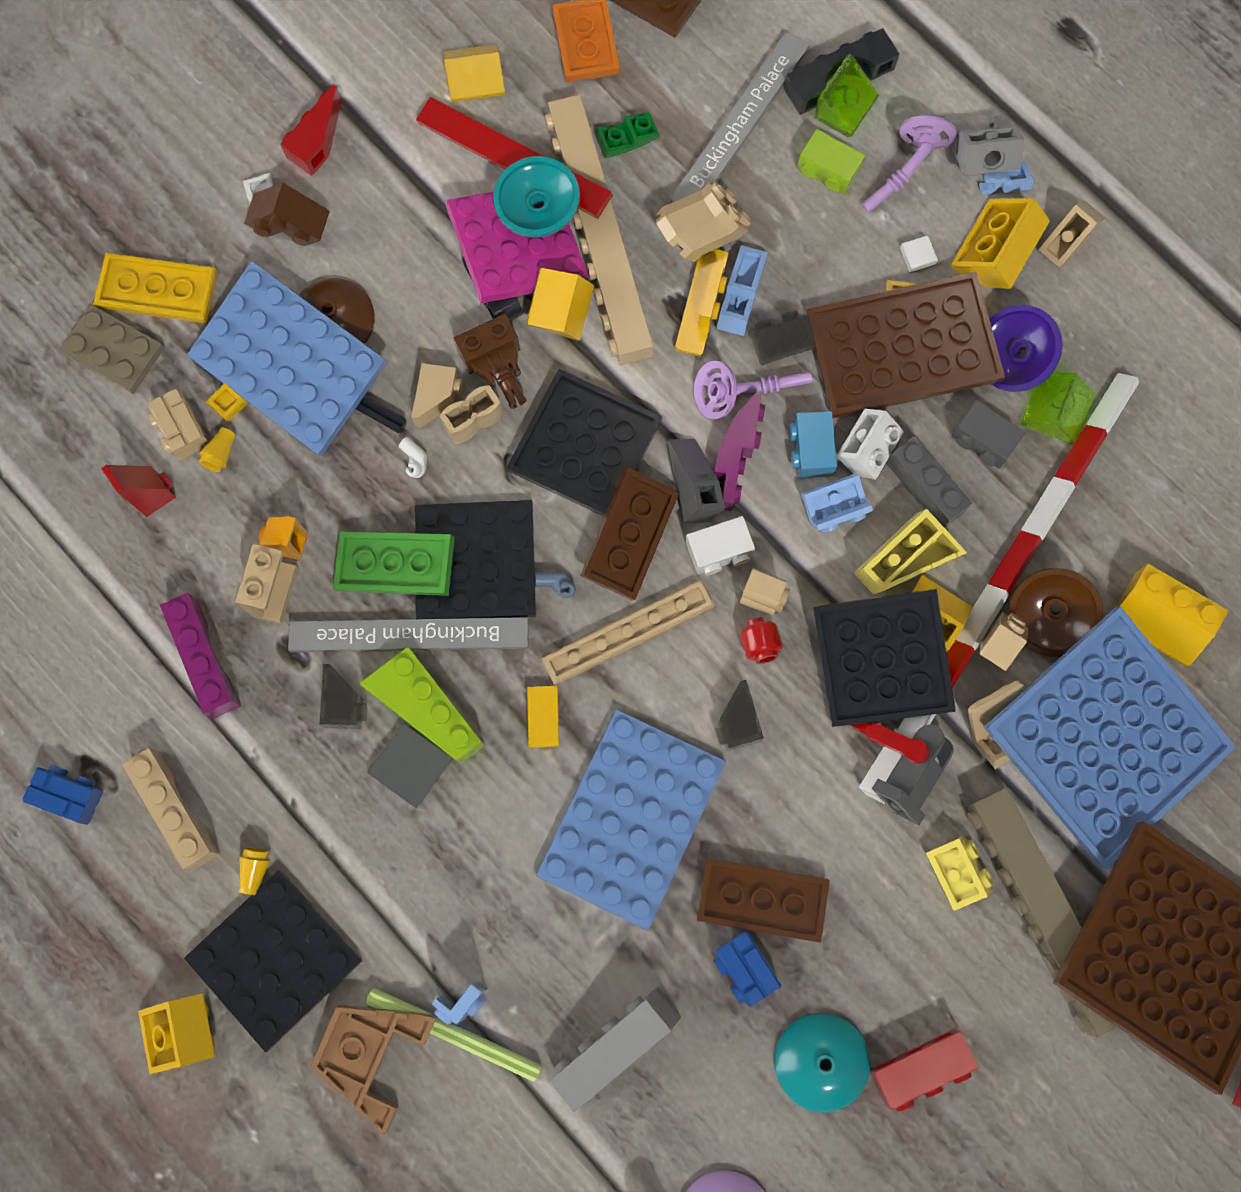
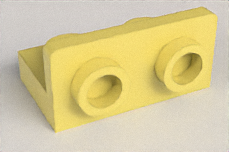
M966 835L926 853L954 911L984 899L993 892V879L986 868L982 869L977 859L980 856L977 846L973 840L968 841Z

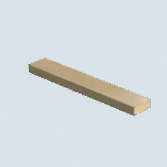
M699 580L542 657L541 660L554 686L714 608L715 605L703 582Z

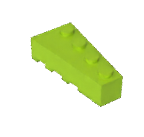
M409 647L405 648L359 683L366 691L460 765L485 747Z

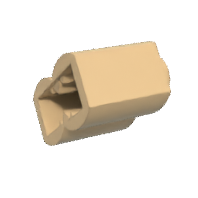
M490 385L472 391L465 401H458L449 405L440 414V419L454 444H459L471 439L479 429L490 427L498 422L503 415L500 400Z
M753 568L742 594L740 604L771 616L774 615L775 611L781 613L790 593V589L785 588L787 581Z

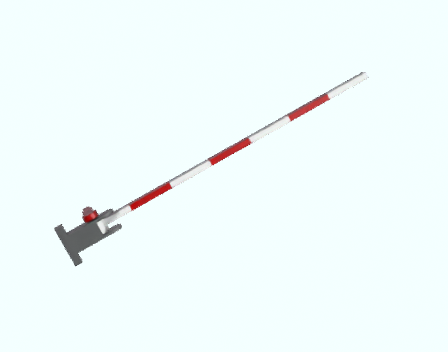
M1117 373L975 603L965 626L947 652L952 688L1138 386V377ZM936 714L905 718L898 730L894 729V731L877 723L851 725L856 731L865 734L869 740L884 746L859 788L867 796L886 804L894 814L919 826L925 817V814L920 809L954 752L952 743L944 737L942 730L936 725H931Z

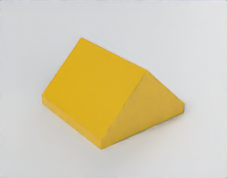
M497 44L444 51V64L451 103L505 95Z
M540 268L526 325L580 341L594 285L576 274Z

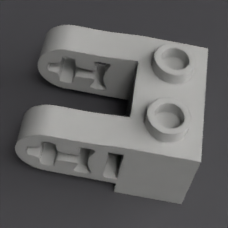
M1007 115L991 116L989 129L983 130L970 129L965 119L950 121L957 130L956 139L950 146L964 176H979L984 173L993 172L1006 173L1010 170L1020 169L1024 137L1018 126L1011 124Z

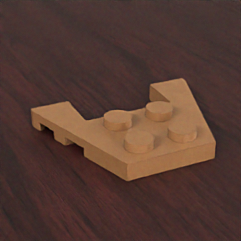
M338 1005L310 1067L339 1095L343 1094L355 1106L354 1109L362 1117L365 1115L376 1126L375 1129L385 1136L399 1105L370 1092L369 1089L394 1032L424 1046L437 1016L425 1013Z

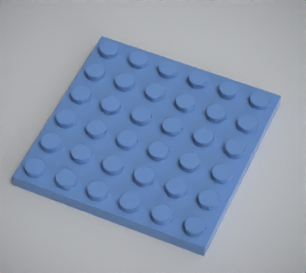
M1115 607L984 726L985 730L1099 867L1106 870L1119 858L1137 822L1144 821L1152 827L1236 748L1121 607Z

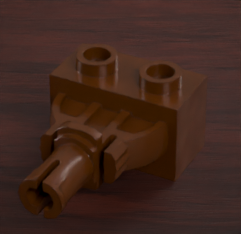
M506 313L453 337L456 349L469 375L475 372L478 376L486 379L491 388L496 387L495 381L492 378L494 376L510 409L517 408V402L513 395H515L520 406L527 401L513 374L514 371L516 377L521 375V370L517 365L518 352L521 350L518 336Z

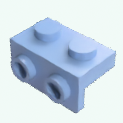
M853 474L801 493L810 525L822 532L835 530L839 527V523L847 520L849 522L862 520L866 517V513L873 511L872 505L866 501L858 474Z
M479 982L471 984L456 1005L445 996L438 997L432 1003L437 1008L434 1013L448 1025L451 1022L459 1024L468 1015L472 1017L477 1014L487 1000L483 997L487 989Z

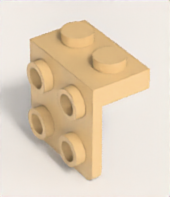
M1019 680L1003 686L1000 690L983 699L977 700L968 709L974 745L995 769L1011 760L985 730L984 726L1025 690L1023 683Z

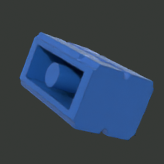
M51 764L49 769L36 768L30 781L31 784L28 786L22 799L23 802L74 822L88 825L95 812V807L98 805L103 794V790L94 787L96 781L78 775L76 780L67 777L68 770Z
M747 931L740 933L714 951L717 958L713 962L722 976L728 974L735 985L730 987L740 1004L746 1002L751 1007L782 986Z

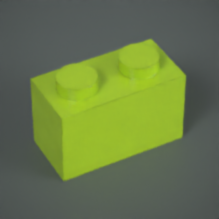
M816 129L800 154L797 169L807 178L816 179L825 184L829 190L845 195L861 171L866 155Z

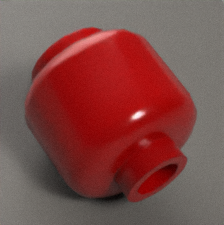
M762 617L748 621L746 623L747 627L740 633V639L747 659L755 661L756 664H765L776 660L779 657L778 653L783 649V643L776 623L764 621Z

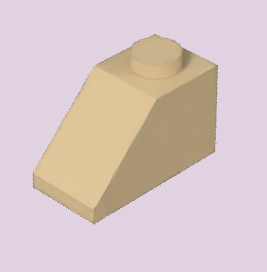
M1083 200L1071 209L1038 250L1060 268L1087 241L1104 221L1105 217Z
M426 363L421 364L411 416L415 427L422 428L438 417L445 408L455 403L456 396L461 395L463 380L459 378L456 368Z

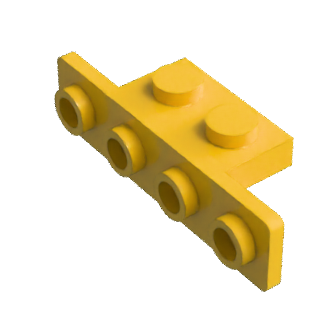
M714 249L698 258L675 345L676 351L696 356L703 355L712 319L717 320L721 303L717 302L718 294H724L728 277L723 275L728 252Z

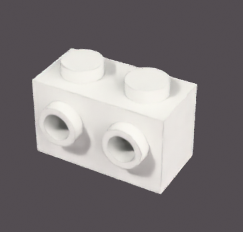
M865 408L836 456L853 474L876 480L904 431L887 411Z
M743 516L686 535L685 543L697 575L704 572L705 575L715 574L722 570V566L733 563V566L745 564L750 561V557L753 556L755 551Z

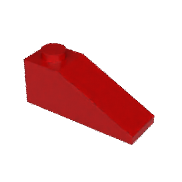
M105 465L101 468L115 490L146 517L176 498L170 489L174 486L170 478L164 471L159 474L152 466Z

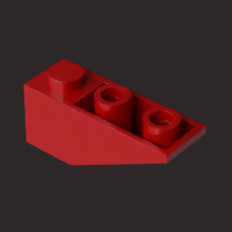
M335 84L319 96L318 102L310 111H306L302 115L300 122L292 131L285 134L280 144L285 157L310 176H313L330 155L342 103Z

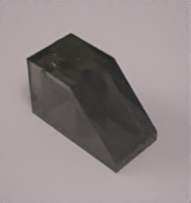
M323 664L319 724L324 728L362 729V721L367 720V703H363V698L333 666Z
M747 680L740 681L719 719V727L715 728L718 743L720 746L725 745L727 752L762 742L764 739Z

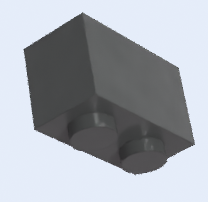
M976 400L951 436L956 439V443L967 450L971 449L978 454L985 464L1000 469L1026 433Z

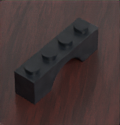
M884 28L875 32L870 31L850 44H842L836 51L827 55H819L811 63L794 67L786 75L784 90L799 115H802L824 104L827 83L834 76L853 72L861 74L872 81L895 70L899 52Z

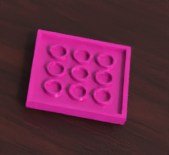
M494 192L447 199L446 208L480 303L534 294L540 268L576 274L587 281L589 280V274L569 223L560 231L549 236L525 237L512 232L501 222L494 207ZM538 204L534 208L540 209L543 205Z

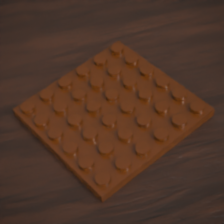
M1137 822L1053 984L1212 1093L1222 1095L1241 1055V887L1146 822Z

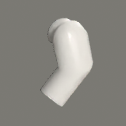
M405 437L398 447L409 456L406 473L410 477L420 478L426 472L427 454L412 439Z

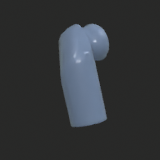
M563 572L534 573L535 587H551L563 598H569L574 595L576 590L575 584Z

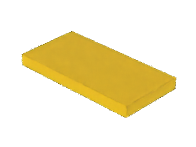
M106 252L93 305L98 309L207 324L218 270L215 267Z

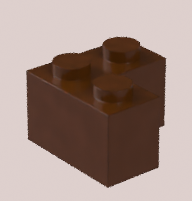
M280 183L254 193L244 224L253 228L254 233L259 236L269 237L283 232L290 236L294 243L307 246L321 241L330 210L288 185Z

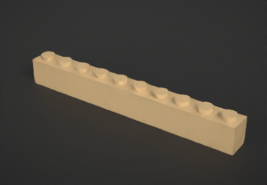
M576 95L548 102L549 114L544 116L548 132H554L555 138L551 139L555 156L560 155L562 163L571 171L607 189L581 96ZM611 200L599 219L577 209L573 221L576 230L581 229L583 237L579 238L583 255L588 254L590 263H586L590 280L595 279L597 288L594 289L596 303L598 306L603 305L605 314H601V320L604 330H610L612 340H608L611 356H617L620 366L652 358V341Z

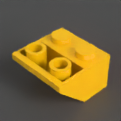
M922 575L911 592L937 588L946 650L948 652L965 626L973 607Z

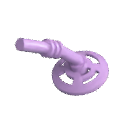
M921 115L911 117L902 123L900 127L902 139L919 149L902 170L898 169L896 175L893 173L891 175L892 179H886L887 183L862 204L868 213L892 192L897 193L899 191L898 187L903 188V183L907 184L909 182L910 176L932 149L944 148L955 141L957 130L951 122L937 116ZM945 131L949 139H942L940 132ZM907 133L913 136V141L908 138Z
M710 361L701 367L696 376L694 399L698 410L703 416L708 419H721L731 411L736 395L757 392L767 394V391L773 393V390L779 392L781 388L813 383L811 372L783 377L774 375L773 378L767 376L766 380L764 377H761L760 381L736 384L733 371L727 364L721 361ZM717 368L721 369V373H714L713 375L709 376V374L713 370ZM721 377V381H715L717 378ZM704 385L708 386V395L711 400L708 404L704 397ZM726 406L724 410L720 412H715L716 408H722Z

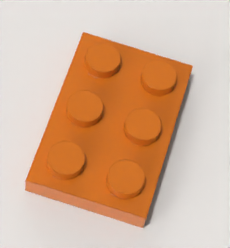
M578 0L553 4V15L566 83L620 74L607 0Z

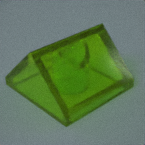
M852 54L846 56L819 96L814 119L846 137H852L879 96Z
M1052 373L1047 380L1033 389L1020 425L1074 445L1081 433L1095 393L1077 373Z

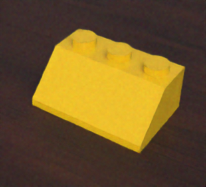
M1035 198L989 199L950 266L961 274L977 271L979 283L987 288L1011 289L1050 220Z
M1149 563L1136 571L1116 607H1121L1155 649L1185 667H1189L1214 638L1229 612L1227 609Z

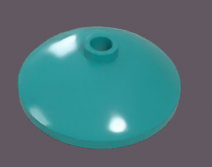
M543 156L524 158L510 165L498 178L493 194L494 207L501 222L516 234L535 238L552 235L568 225L575 216L580 201L579 186L571 170L558 160ZM538 204L543 205L540 209L534 208Z
M814 1013L797 1019L785 1029L776 1046L774 1065L780 1086L793 1102L809 1111L829 1113L849 1106L860 1096L869 1078L870 1056L863 1037L852 1024L832 1014ZM827 1058L830 1060L831 1065L828 1070L823 1071L820 1069L819 1064L822 1059Z

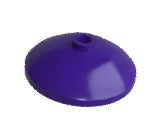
M1030 305L1011 306L994 314L990 318V323L1005 379L1003 382L991 385L1007 392H1022L1042 384L1054 372L1062 355L1063 339L1055 320L1045 311ZM1027 349V355L1021 358L1019 356L1021 350Z

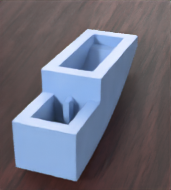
M740 246L716 329L744 336L768 252Z

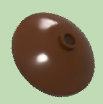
M327 278L310 284L298 294L322 313H324L326 308H333L332 312L324 314L364 344L369 340L375 325V311L369 296L357 284L345 279Z
M1047 568L1026 577L1015 589L1009 606V614L1014 613L1026 622L1028 638L1024 646L1035 653L1048 657H1061L1100 622L1104 615L1102 600L1095 586L1080 573L1065 568ZM1057 603L1061 605L1062 609L1059 612H1053L1050 606Z

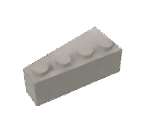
M657 987L644 999L640 995L626 1007L628 1012L619 1019L617 1016H614L601 1028L604 1033L596 1040L591 1036L578 1047L581 1053L573 1060L567 1056L554 1067L557 1073L550 1080V1083L573 1112L578 1110L657 1044L677 1024L681 1016Z

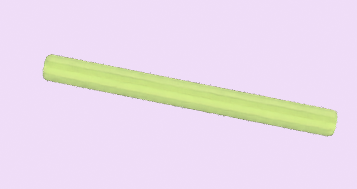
M373 988L370 991L366 1000L367 1005L376 1009L431 1014L377 988ZM439 1017L436 1018L430 1034L531 1081L537 1080L542 1068L539 1063L455 1024L450 1023L448 1025Z

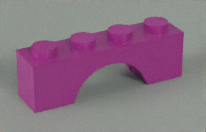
M185 593L160 604L203 714L214 719L241 707L231 680L224 672L211 645L208 635L209 626L199 601L191 594Z

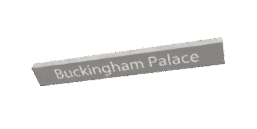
M786 31L670 197L669 204L702 190L710 182H718L785 85L786 75L790 70L798 66L809 50V43Z
M528 618L289 621L288 651L291 653L403 651L407 647L411 651L529 649Z

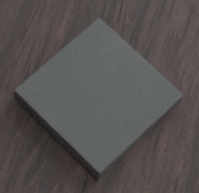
M403 723L367 773L417 809L453 758Z

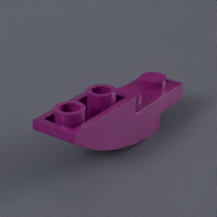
M755 393L745 403L732 421L722 441L714 473L720 482H724L722 497L725 506L724 510L732 511L734 502L740 503L742 485H737L738 475H744L746 458L744 457L751 458L753 450L760 447L762 432H758L756 429L757 422H763L765 405L760 404L761 394Z

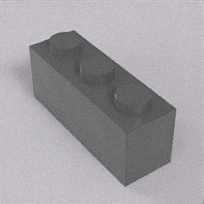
M913 436L892 452L886 464L924 509H928L944 528L964 514L971 506L972 502L916 436Z

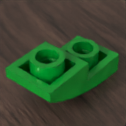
M650 112L626 116L622 124L598 128L595 133L604 158L620 155L642 147L658 139L660 135Z

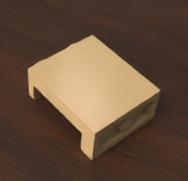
M256 544L252 545L235 603L254 618L282 624L299 568L296 565L281 562L283 553L280 550Z

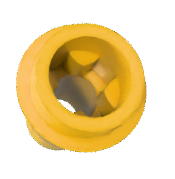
M221 427L218 433L199 453L201 456L199 463L213 472H220L222 468H226L233 441L236 438L235 433Z
M244 847L243 854L239 855L240 893L256 895L271 860L268 858V850Z

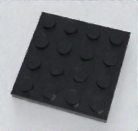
M558 369L506 469L516 476L605 517L624 469L629 467L637 471L662 422L663 416Z
M532 500L415 505V533L451 534L455 537L449 595H416V619L536 617Z
M937 588L813 607L832 727L956 712Z
M281 870L272 875L257 889L256 895H251L184 957L186 962L265 1053L269 1052L363 962Z

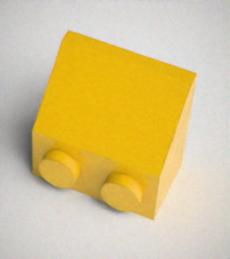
M203 993L168 1001L138 1011L149 1074L215 1057V1041L210 1033L207 1018L209 1010L207 1003L204 1001Z

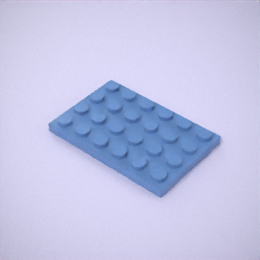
M253 261L250 262L187 354L192 360L221 382L226 383L237 394L321 456L388 363L386 359Z
M616 709L536 876L648 931L726 761Z

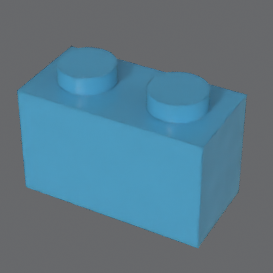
M832 411L797 413L794 423H790L789 434L790 440L795 441L796 451H792L793 469H798V478L833 476L837 468Z

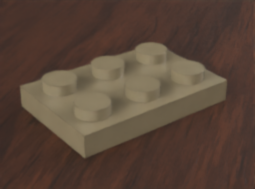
M90 304L58 351L65 357L134 394L165 347L160 342Z

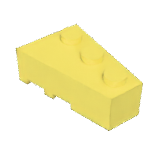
M925 509L915 514L867 559L854 574L874 595L967 552L928 509Z

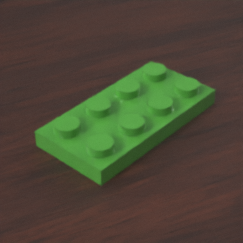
M340 532L333 590L337 592L448 596L455 537L451 534Z

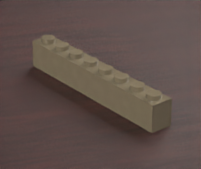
M1006 787L968 805L967 808L970 812L967 813V816L973 828L980 830L984 838L982 844L990 858H995L1000 868L997 870L1000 880L1006 887L1009 886L1015 896L1012 901L1020 915H1025L1030 924L1028 932L1032 940L1037 945H1041L1045 956H1043L1045 965L1052 974L1056 973L1057 975L1082 927ZM1059 988L1067 1003L1071 1002L1077 1013L1074 1015L1075 1021L1083 1033L1087 1032L1088 1035L1099 1037L1117 1028Z

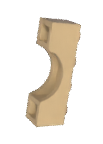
M147 748L122 764L183 870L195 871L220 855L206 829L194 818L180 797L174 782L175 776L159 751Z

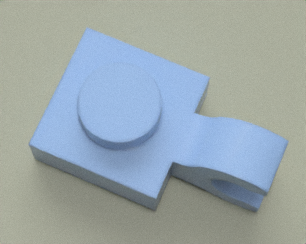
M1022 161L1019 170H1010L1006 173L993 172L982 174L985 183H979V188L982 194L993 193L1000 187L1003 188L1004 193L1031 190L1034 180L1026 161Z

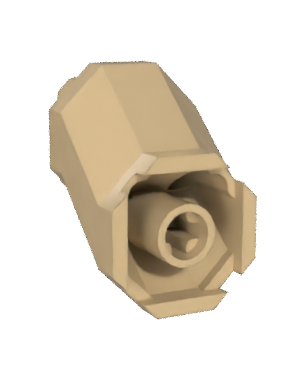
M710 182L702 190L672 202L656 213L658 218L656 224L666 240L673 247L676 245L682 247L683 250L679 254L692 262H695L703 254L742 237L749 231L748 226L752 223V220L745 211L739 210L735 204L738 200L729 188L724 190L717 182Z

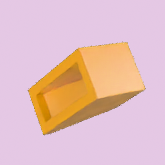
M268 517L266 526L263 525L260 529L258 540L260 546L280 550L283 553V557L300 561L309 533L295 517Z

